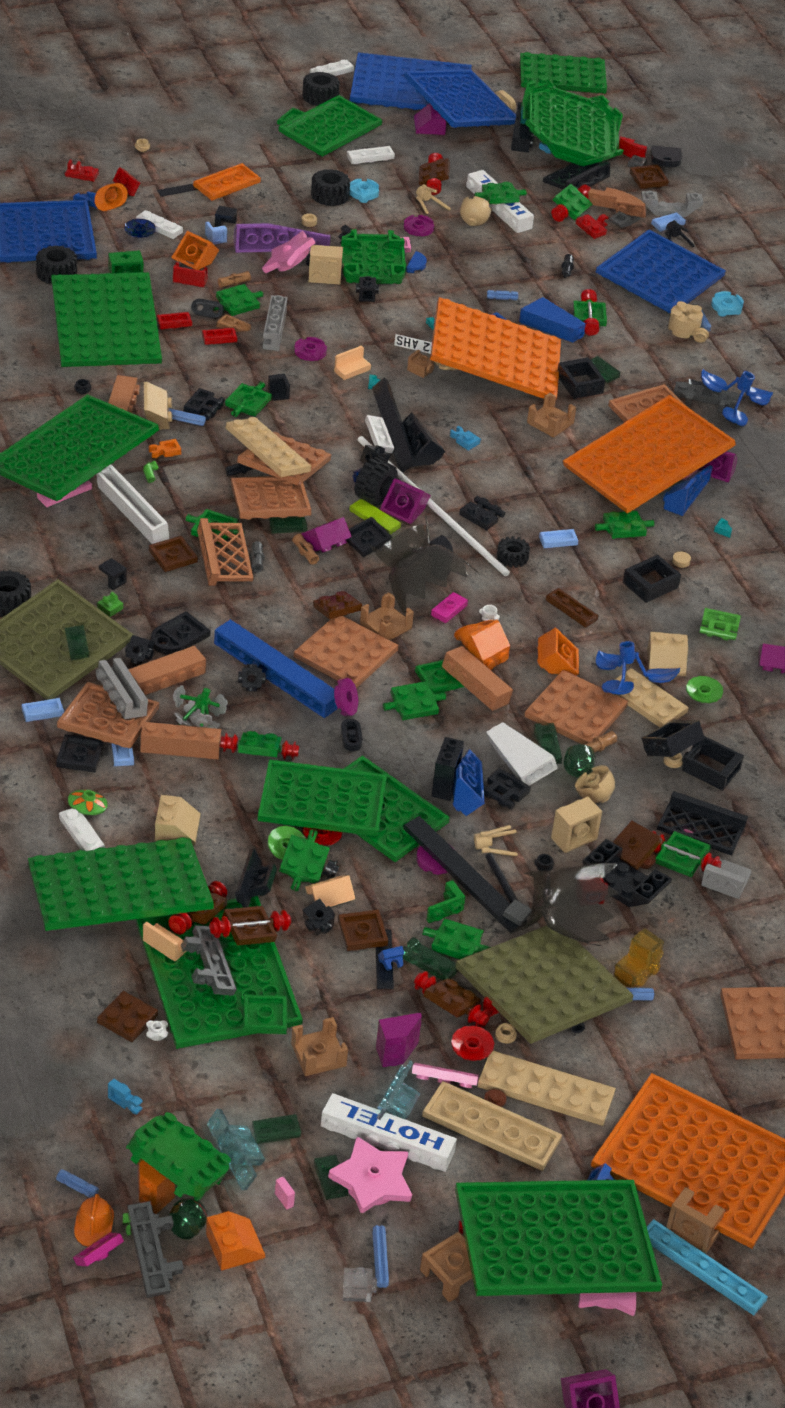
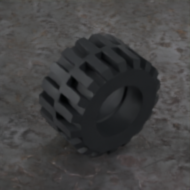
M309 73L303 79V99L311 105L318 106L339 95L340 81L335 75L330 73Z
M324 169L312 176L311 196L314 201L326 206L341 205L348 201L350 178H348L347 174L339 170Z
M48 246L43 248L36 255L37 277L47 284H52L51 275L77 274V255L73 250L64 246Z
M378 457L371 458L364 464L357 476L354 487L355 495L374 506L381 505L394 478L397 479V468Z
M0 571V617H4L31 598L29 578H26V575L20 574L17 571Z

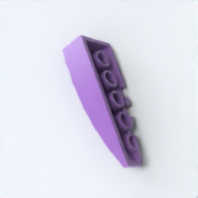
M269 223L236 224L234 228V247L236 253L271 252L273 248L288 242L301 231L305 232L307 238L312 237L316 242L314 245L330 246V235Z

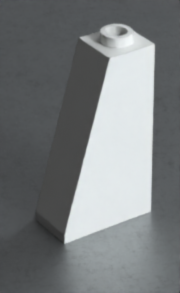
M502 722L486 732L490 744L517 779L530 786L558 769L552 754Z

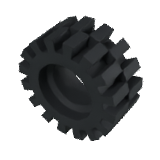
M509 536L506 539H501L497 548V560L503 563L504 566L508 564L510 568L512 566L518 568V565L520 567L524 564L526 565L530 552L529 543H526L524 539L521 541L520 537L515 539V536H512L511 539Z

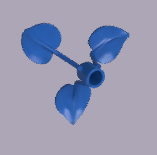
M704 369L701 371L702 382L712 391H726L735 383L738 384L737 387L741 390L734 409L725 407L722 410V414L727 420L737 423L739 426H745L748 422L746 414L737 411L744 392L751 401L759 405H767L773 395V392L751 387L755 376L749 371H744L740 378L737 377L728 386L722 378L708 373Z
M630 641L619 644L620 655L607 654L599 650L596 656V666L599 669L612 670L617 666H622L621 681L610 680L603 683L602 690L606 693L623 695L630 693L634 689L633 682L625 681L626 664L633 663L635 658L644 676L648 677L651 682H669L680 672V668H657L647 670L646 672L639 658V652H635V644Z

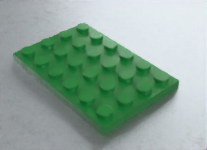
M529 52L520 53L521 87H526L527 83L533 81L538 83L541 79L549 77L555 88L561 90L605 94L607 92L605 59L573 57L570 55L559 56L557 54L545 55L543 53L531 54Z
M338 95L280 125L278 131L323 157L382 125V119Z
M364 756L359 757L344 768L387 774L378 837L356 835L395 863L419 845L404 830L406 823L420 816L436 832L449 823L450 817Z
M269 759L258 812V821L378 837L387 774Z

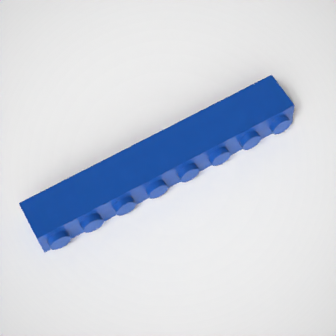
M230 619L215 629V645L245 665H258V668H262V673H265V678L321 717L326 718L338 709L334 698V688Z

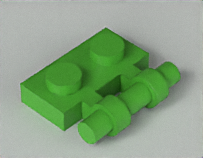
M705 608L701 624L704 626H701L699 633L707 634L706 636L708 637L717 636L723 638L722 640L728 641V639L736 641L737 633L733 632L738 631L741 615Z

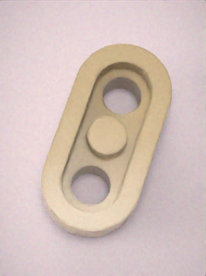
M504 90L495 92L512 111L516 110V102Z

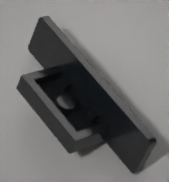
M255 848L249 851L235 892V898L238 903H241L243 908L249 907L252 897L264 896L271 891L277 872L274 863L262 866V861Z

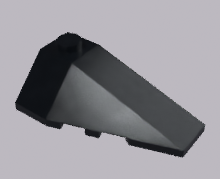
M411 412L402 422L416 461L411 467L434 464L442 458L446 451Z

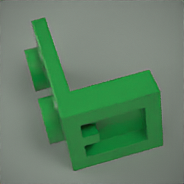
M453 880L445 884V892L443 893L445 901L428 907L426 919L428 923L440 921L445 917L458 914L464 910L465 895Z

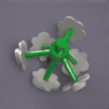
M180 685L173 694V700L176 702L175 706L179 708L183 704L184 699L190 701L183 707L184 712L187 713L184 717L178 712L174 713L178 717L176 721L178 725L192 726L187 721L189 718L193 722V726L217 729L220 723L212 721L209 710L215 716L225 714L228 701L222 694L217 695L216 698H212L210 701L209 695L211 691L208 688H204L202 694H199L197 697L185 695L184 686Z

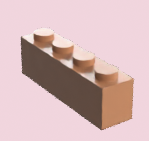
M117 375L108 403L133 413L134 405L137 402V395L140 392L137 378Z
M195 646L128 670L143 693L147 695L204 674L206 672V659Z
M460 646L446 652L442 667L487 707L494 711L509 704L513 689L468 650Z
M143 722L140 752L219 760L221 729Z

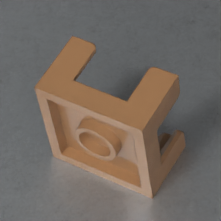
M548 393L544 397V404L541 409L537 411L535 404L529 407L527 423L554 438L574 424L576 407L569 404L568 413H565L555 407L556 396Z
M387 593L382 596L381 607L369 613V604L361 607L360 624L378 635L392 640L412 629L414 612L410 608H406V616H403L394 609L395 597L391 593Z
M334 1017L324 1019L322 1031L303 1035V1025L292 1027L291 1045L305 1076L347 1066L348 1048L345 1042L340 1046L337 1040V1024Z
M685 1187L672 1204L666 1228L706 1254L719 1236L720 1231L715 1230V1228L723 1218L725 1209L714 1205L708 1215L705 1216L687 1205L695 1193Z
M459 1232L423 1253L420 1271L426 1277H429L431 1269L443 1282L442 1295L448 1302L456 1299L459 1296L460 1286L473 1278L465 1238Z

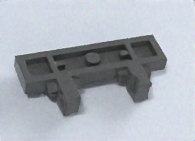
M676 381L674 394L677 397L686 398V406L691 407L692 400L718 405L717 412L722 413L725 406L734 408L740 396L739 393L722 390L721 392H715L702 385Z
M195 925L192 931L194 936L185 937L181 944L183 952L189 951L193 953L196 951L197 954H200L205 967L204 970L195 969L192 974L193 983L200 985L206 983V985L212 986L214 994L234 995L237 989L219 939L211 934L209 926Z
M150 1201L127 1205L126 1209L146 1298L169 1294L171 1291L169 1281L173 1280L174 1275L182 1274L184 1270L182 1260L167 1263V1259L163 1258L158 1237L161 1231L173 1228L172 1216L159 1218L158 1214H153Z

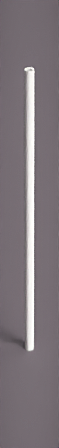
M363 436L358 438V442L362 446H373ZM398 468L396 469L398 472L397 478L400 481L418 488ZM429 499L427 505L501 574L504 576L509 575L510 571L433 500Z

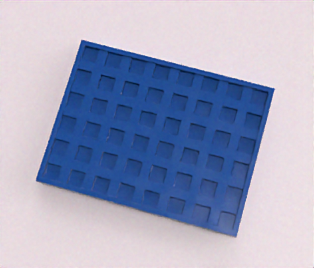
M358 52L350 101L356 104L365 103L369 105H383L384 107L393 106L422 110L429 102L403 77L405 71L469 70L472 65Z

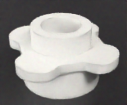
M485 605L479 610L483 621L499 620L500 618L497 614V608L493 605Z
M150 1020L146 1023L148 1028L146 1036L151 1040L160 1041L168 1036L166 1031L168 1023L166 1021Z

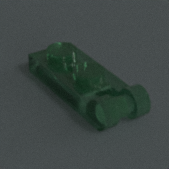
M535 723L534 734L536 735L538 746L552 754L556 764H561L562 754L554 723H547V725Z
M414 937L407 942V946L403 947L404 960L441 980L452 979L459 971L454 961L422 945Z

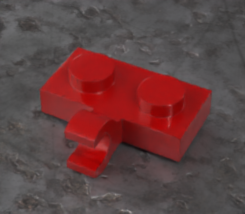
M587 214L577 218L576 224L593 239L606 235L607 229L605 227L608 224L604 220L608 219V216L602 214L595 220Z

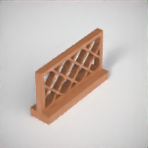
M200 518L197 532L208 585L216 586L217 581H253L242 523H208L207 518ZM211 529H218L221 533L217 535ZM238 529V534L234 535L229 530ZM225 534L231 540L227 542L221 537ZM218 541L219 543L224 545V547L220 549L214 544ZM235 541L238 544H240L241 547L237 549L231 544ZM228 548L231 551H233L234 554L230 556L224 551ZM221 555L227 560L223 563L217 557ZM237 555L244 559L242 563L235 559ZM232 562L238 567L233 570L227 564ZM224 569L230 574L221 575L220 571ZM242 569L247 572V575H241L238 571Z

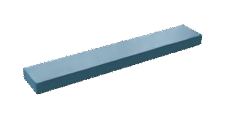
M655 1219L647 1226L652 1247L752 1315H755L767 1301V1295Z

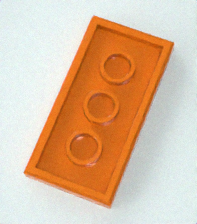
M241 163L193 181V186L212 201L260 183L261 177Z

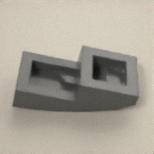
M618 211L609 218V221L619 227H627L640 220L641 217L626 215Z

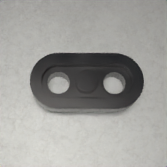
M196 299L191 304V310L198 316L218 319L224 314V307L216 301ZM202 305L203 309L199 311L198 306ZM215 308L219 309L218 313L213 312Z
M346 719L341 723L342 744L348 751H358L362 747L361 725L355 719Z

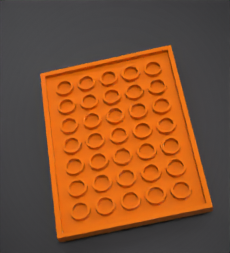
M439 297L436 305L430 360L543 399L545 395L552 393L557 399L559 372L557 370L558 363H560L561 339Z
M668 395L564 459L563 465L628 514L736 446V443L729 435L671 395Z
M653 1073L650 1074L591 1162V1167L593 1168L606 1163L612 1168L610 1175L614 1179L634 1180L638 1191L669 1207H672L674 1201L683 1189L687 1187L695 1193L687 1204L688 1206L705 1216L708 1215L714 1205L725 1209L724 1216L715 1230H719L720 1233L751 1249L755 1246L785 1196L784 1138Z

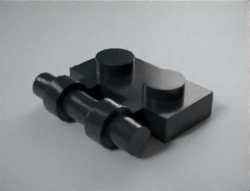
M199 388L184 405V411L197 415L204 413L208 421L216 415L217 410L223 407L225 399L223 397L214 398L213 392Z
M479 496L474 498V502L477 504L469 502L459 511L460 516L486 531L498 522L497 515L503 518L506 513L501 510L500 506L489 503L488 499Z
M501 768L488 777L487 784L490 785L489 787L483 784L485 797L496 800L503 808L507 807L510 810L515 806L511 799L520 802L530 793L531 786Z

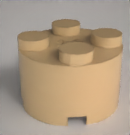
M682 301L677 302V305L671 309L668 325L669 331L671 329L673 331L672 334L677 337L690 338L695 329L701 328L702 308L698 305L686 304Z

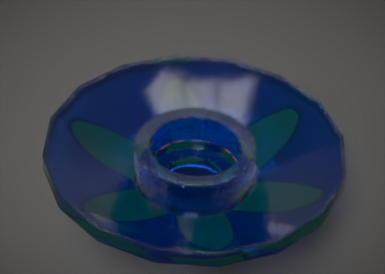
M132 219L125 224L124 230L130 236L144 238L153 235L156 226L153 222L146 219Z

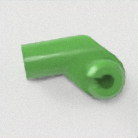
M156 461L148 462L143 467L148 483L156 480L153 473L154 470L159 468Z

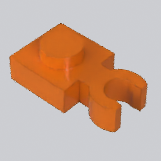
M176 439L161 441L159 445H149V453L152 452V458H158L160 455L173 457L181 455V447Z

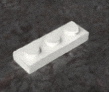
M341 60L312 68L310 73L325 72L338 76L353 72L354 66L348 60Z
M390 146L347 151V157L351 164L387 161L394 159L395 156Z
M145 210L136 216L137 223L144 225L148 222V228L172 239L183 233L182 226L157 216L150 211Z
M367 415L365 422L374 446H381L385 448L386 453H393L394 445L383 418Z
M72 808L59 813L60 821L81 850L89 851L105 848L104 843L82 813Z

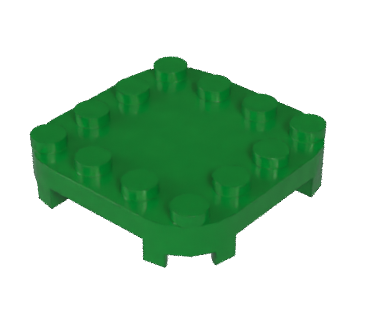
M353 229L349 234L342 236V273L346 282L359 283L360 277L370 276L376 278V284H401L406 272L404 238L395 235L392 230H388L387 235L357 234V229Z
M166 1112L164 1116L154 1117L137 1129L126 1146V1149H129L133 1154L130 1160L137 1165L144 1160L177 1185L174 1191L175 1195L181 1198L183 1194L193 1196L195 1201L201 1200L205 1192L216 1183L220 1184L229 1169L231 1161L227 1154L220 1153L213 1147L211 1142L199 1137L191 1127L177 1121L176 1116L169 1112Z

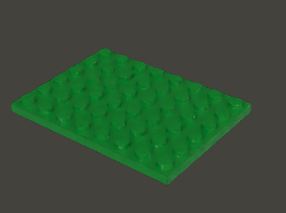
M149 272L51 275L61 367L162 364Z
M87 394L1 452L0 475L54 501H58L159 431V426L152 421Z
M181 837L175 840H158L151 843L141 842L135 845H118L111 848H97L89 851L78 850L71 853H56L47 856L37 855L28 858V866L45 931L214 909L212 896L190 838Z
M258 896L251 898L249 907L261 906ZM236 899L227 900V906L214 917L221 921L225 909L243 907ZM173 914L136 919L137 928L176 1049L258 1034L243 1033L244 995L287 996V1028L302 1025L303 1019L275 942L237 946L231 932L228 937H224L221 933L218 939L237 990L234 995L214 994L212 986H208L206 983L203 985L193 983L192 974L195 969L204 970L205 968L201 955L197 954L196 951L193 953L187 951L179 959L173 961L143 941V924L145 922L153 926L158 923L184 940L185 937L194 936L192 931L195 925L209 926L212 919L205 925L192 921L191 928L181 935L173 932L169 926L168 921Z
M634 1180L456 1183L455 1193L476 1296L661 1292L662 1281Z

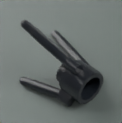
M675 220L667 224L665 234L668 240L672 241L671 236L677 237L680 235L692 247L695 246L681 231L682 229L688 232V229L678 224Z

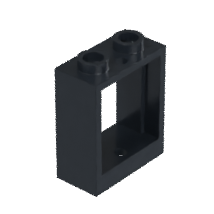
M589 357L558 363L559 380L573 399L603 394L605 379ZM587 375L590 378L589 381L578 383L574 379V377Z
M655 555L625 569L623 584L647 603L679 588L681 574L659 555ZM656 571L664 579L650 584L642 576Z
M674 719L641 739L647 756L673 757L705 737L699 720Z
M704 736V739L692 746L690 752L684 754L682 758L684 763L682 771L723 791L741 770L744 755ZM703 754L726 766L719 772L697 760Z
M449 737L444 738L435 763L431 797L451 801L456 768L462 760L464 741Z

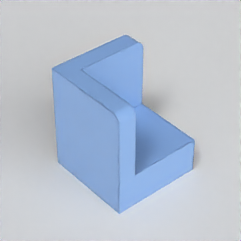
M205 222V236L214 245L227 242L226 226L213 228L209 222Z

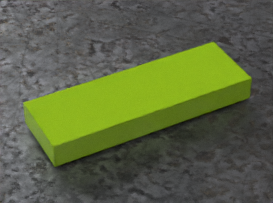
M359 499L349 507L350 512L363 520L373 517L389 534L401 528L399 521L363 499Z

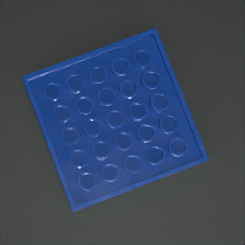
M471 69L405 71L403 77L453 128L515 124L516 114Z
M87 200L0 203V262L36 261L38 252L48 246L70 248L77 255V259H97Z
M650 229L596 267V273L647 300L667 313H671V309L677 305V302L682 301L686 304L691 302L725 276L726 270Z

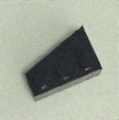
M518 102L511 150L529 153V147H533L534 134L529 130L528 126L521 124L522 102Z

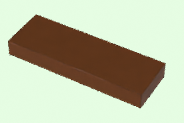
M559 588L546 595L545 600L585 628L598 620L599 615Z

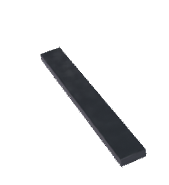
M384 377L372 387L381 417L385 422L394 445L393 453L398 468L404 473L416 461L389 382Z
M420 816L404 825V830L511 934L527 924V919L521 926H518L503 916L510 903Z

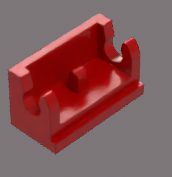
M176 262V265L173 267V282L205 287L208 280V267H204V270L200 271L182 268L180 263Z

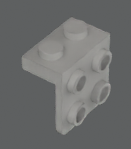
M720 859L722 862L721 868L707 864L701 886L740 899L751 876V870Z

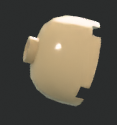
M474 196L473 199H469V197L463 199L460 208L461 218L470 226H480L488 221L492 208L489 207V203L483 198Z
M600 765L591 768L593 772L590 774L583 773L575 783L578 794L582 798L589 797L594 803L608 801L615 789V779L612 772L607 766Z

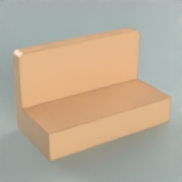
M359 346L335 356L334 372L343 380L371 370V364L363 358L364 347Z
M341 875L305 886L307 894H313L314 902L320 898L326 907L355 899L349 875Z
M148 922L143 924V941L168 958L176 961L187 952H183L181 948L184 940L158 923L154 926Z

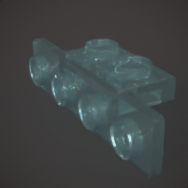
M411 1060L406 1066L401 1065L377 1107L380 1110L377 1119L381 1120L386 1111L405 1120L410 1115L421 1094L403 1083L414 1063Z
M216 1109L208 1120L207 1126L221 1152L231 1158L229 1167L242 1190H247L257 1177L252 1165L261 1166L266 1159L253 1138L250 1129L247 1126L230 1125L222 1109Z

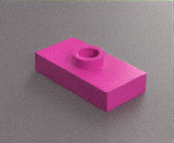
M453 592L432 609L431 616L447 623L467 606L468 600Z
M109 1232L75 1255L73 1259L77 1266L87 1267L95 1261L105 1259L109 1255L108 1252L123 1243L124 1240L120 1233Z

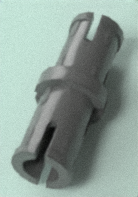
M255 541L252 544V553L250 554V560L252 561L251 569L253 572L259 573L263 570L265 555L262 543Z

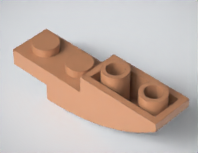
M606 188L605 191L590 189L588 192L589 201L595 206L616 209V213L621 211L630 216L646 217L645 203L629 193L612 188Z

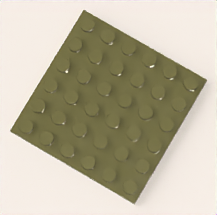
M57 579L0 619V665L43 698L50 700L97 668L99 661L108 660L126 647L133 634Z
M558 922L456 961V968L484 997H488L492 1001V1005L530 1044L630 1003L633 1000V994Z

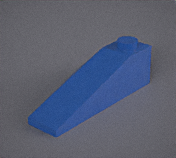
M707 466L674 485L669 492H666L663 497L665 502L664 509L683 516L710 481L713 466Z
M470 749L465 753L456 768L453 789V806L465 816L485 804L482 761Z

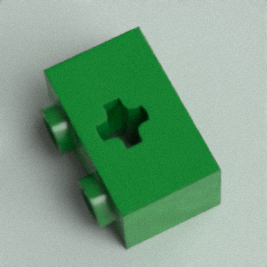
M140 250L108 253V267L111 274L143 272L144 261Z

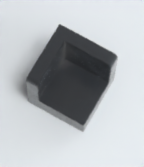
M219 206L215 213V227L222 226L223 222L235 224L237 222V209Z
M285 373L268 375V391L272 394L273 401L285 400L290 397V384Z
M110 558L99 565V570L108 575V587L115 590L127 582V568L114 559Z

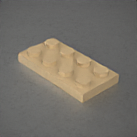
M631 668L626 671L625 681L633 682L634 689L630 693L617 696L628 700L629 707L658 727H662L674 719L677 720L688 712V706ZM620 675L615 680L621 681L622 675Z

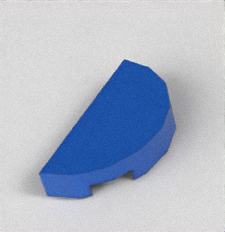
M77 193L73 196V200H87L88 206L97 208L94 203L96 193Z
M415 251L406 268V272L414 273L416 270H424L427 262L426 257L422 253Z

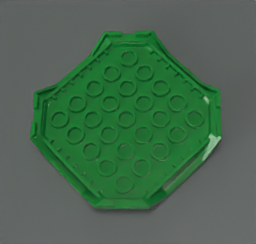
M549 77L541 79L538 83L535 81L527 83L521 103V124L528 126L529 130L543 144L548 146L555 158L586 166L622 155L624 151L619 149V129L623 114L617 108L613 109L608 105L610 101L606 97L599 95L586 98L555 88Z

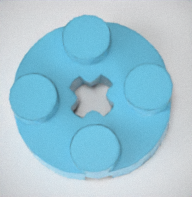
M355 179L350 182L349 195L358 199L361 203H367L368 200L379 197V185L370 179H367V181Z
M722 291L716 293L712 298L711 306L722 317L726 315H739L742 312L744 301L737 294L735 297L731 295V292Z

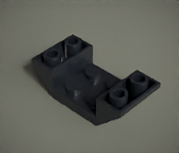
M605 839L583 859L582 863L589 876L602 875L604 883H607L608 895L628 907L649 904L672 882V878L657 869L646 876L620 860L623 848L608 839Z

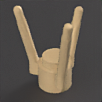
M425 184L417 189L416 199L420 202L426 214L429 212L423 201L433 199L447 210H451L450 207L431 194V192L437 193V190L427 187Z
M507 825L474 834L476 850L481 849L482 853L517 856L518 853L489 848V846H492V838L514 834L517 831L515 829L508 830L511 829V826Z

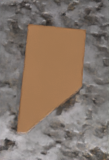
M227 314L217 321V327L221 329L234 328L235 332L251 330V324Z

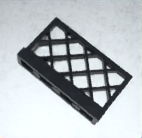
M605 161L601 164L594 163L586 166L572 163L543 177V182L560 189H565L570 184L577 189L581 185H588L590 187L610 177V163Z
M673 791L666 810L657 826V830L671 835L674 831L709 844L711 849L732 856L741 836L745 832L748 816ZM671 811L676 812V813H679V814L673 815ZM685 819L687 823L680 825L677 820ZM672 821L675 826L669 827L664 825V823ZM709 824L714 825V826H717V827L711 828V827L709 826ZM703 825L706 830L698 831L696 826ZM691 828L694 833H686L684 829ZM722 831L725 836L717 838L715 833ZM710 835L712 839L707 840L704 839L702 836ZM729 841L731 848L722 845L721 842Z

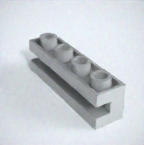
M271 295L263 333V349L279 351L287 314L288 297Z
M113 659L112 667H110L106 660L99 661L98 669H96V678L100 680L103 689L107 691L110 700L114 702L117 711L121 713L123 718L131 719L147 716L148 699L122 659Z

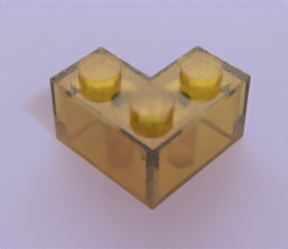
M644 928L632 938L629 953L616 963L614 977L628 988L642 987L651 975H656L660 970V960L664 954V941Z

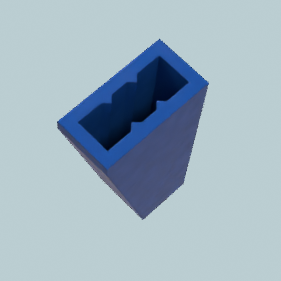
M544 297L521 308L519 322L572 343L584 337L586 323Z

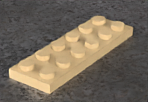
M250 417L248 419L226 422V429L280 477L311 471V465L305 459L298 455L257 418Z
M493 1051L488 1056L477 1086L488 1091L498 1089L508 1097L604 1126L616 1088L496 1051Z
M442 1081L423 1110L422 1117L541 1171L546 1167L562 1139V1134L444 1081Z

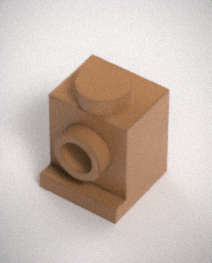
M416 350L408 357L407 370L424 378L434 370V361L421 354L420 350Z

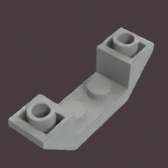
M650 190L641 191L643 203L655 216H665L677 212L680 216L686 217L703 205L702 194L695 192L686 194L685 203L658 202L657 192Z

